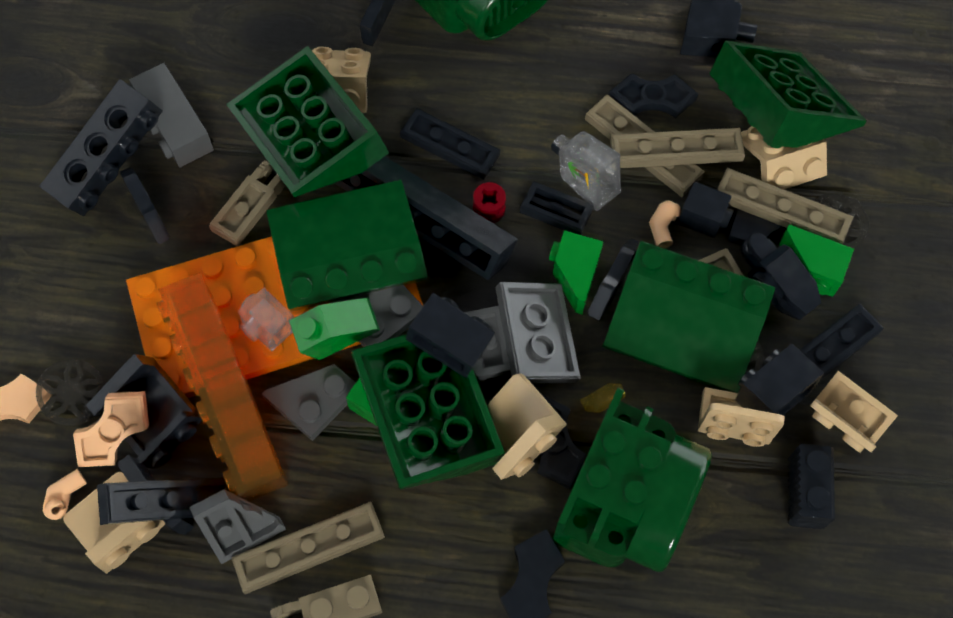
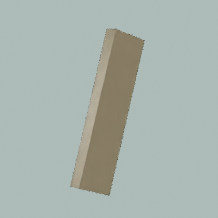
M608 94L592 107L585 116V120L608 139L613 134L654 132ZM696 164L644 167L680 197H683L692 188L693 183L698 182L705 173Z
M740 127L613 134L610 137L613 169L741 162L745 157Z
M728 167L717 189L732 196L729 206L785 228L790 224L840 244L844 243L854 217Z
M368 502L231 558L244 594H248L381 540L385 536L372 502Z

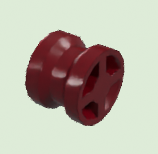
M492 182L479 185L473 194V211L492 223L500 221L506 210V193L504 189ZM485 199H494V200L491 202V201H486Z

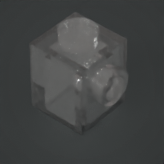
M265 288L261 289L257 294L248 296L238 310L243 323L240 325V328L245 335L253 342L259 339L271 351L293 333L289 320L294 318L293 314Z

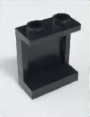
M134 354L86 406L94 416H102L105 397L108 393L145 391L149 427L143 432L128 436L125 440L139 456L137 458L138 461L142 462L146 468L157 469L165 465L172 458V451L180 443L189 440L196 433V426L204 417L153 357Z

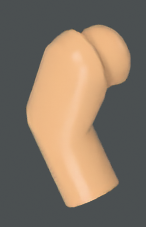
M669 200L659 204L651 217L649 225L656 246L667 248L673 244L668 225L671 221H675L676 217H680L681 207L679 204Z
M78 469L47 488L43 503V513L47 518L51 520L61 519L68 510L71 493L87 484Z

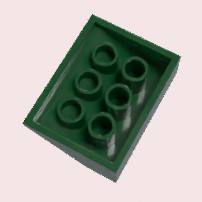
M725 41L709 73L717 82L718 88L725 92L733 101V106L741 110L747 117V122L756 128L764 137L763 141L773 148H798L863 127L867 121L801 52Z
M308 46L226 104L294 197L358 175L389 154L378 132Z
M402 180L266 210L279 273L290 312L386 288L424 281L428 277Z
M640 241L603 347L715 388L738 393L740 389L738 383L746 373L776 287Z
M406 335L351 351L399 490L463 476L496 465L503 457L505 451L473 370L466 379L405 340Z

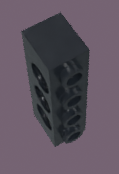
M119 79L39 187L68 209L85 216L89 210L96 206L99 196L107 185L116 179L119 169L128 157L136 152L139 142L145 134L157 124L158 117L163 110ZM128 119L125 126L121 128L122 123ZM107 146V150L101 155L103 148ZM87 172L86 178L81 182L83 175Z

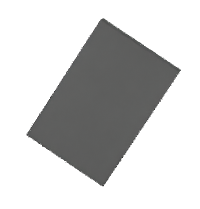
M499 282L495 288L511 376L521 373L531 383H576L579 381L581 376L562 284Z

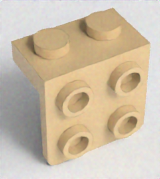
M329 47L314 48L312 52L362 113H366L368 108L367 75L371 62V53L360 48H348L345 51L332 50Z
M751 126L748 130L741 132L743 146L760 160L761 181L787 189L827 176V141L824 139L798 148H773L763 141L764 137L756 128Z
M839 371L810 405L816 410L812 415L813 418L828 429L835 425L845 432L842 439L859 453L864 448L872 453L876 448L875 443L898 416Z
M521 373L513 375L487 405L505 451L504 456L492 469L501 480L515 474L517 477L523 476L534 466L533 460L556 442V435L567 425L526 376Z
M704 388L698 432L707 433L709 438L716 440L735 438L743 440V443L746 445L761 447L765 444L769 445L784 425L785 417L783 415L743 408L735 401L738 393Z
M117 472L104 483L129 481L122 472ZM97 489L67 512L63 518L64 523L87 550L85 554L106 574L123 564L134 550L151 540L165 525L163 520L100 525Z

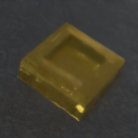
M608 383L582 398L580 401L585 411L600 413L607 409L617 387L623 389L622 385ZM625 391L623 393L622 399L626 396Z

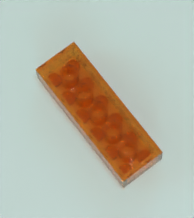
M198 273L159 288L158 290L162 301L157 302L159 312L164 322L168 323L171 331H175V334L170 335L171 343L177 356H181L184 364H188V367L183 369V373L190 389L194 390L196 396L200 395L201 401L197 402L196 406L203 423H207L209 429L213 428L215 435L209 437L216 457H220L221 461L227 464L228 470L223 471V476L230 492H234L235 495L251 501L289 485L213 294L202 274Z

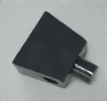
M691 0L680 54L718 57L725 41L736 42L737 40L753 44L757 25L740 22L742 10L740 2L734 0Z

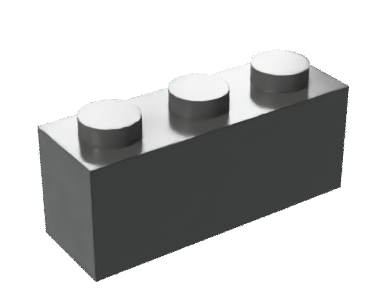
M165 63L129 79L133 89L163 110L158 117L157 124L150 132L152 135L159 133L162 140L158 141V144L167 159L173 157L180 168L214 151L206 129Z

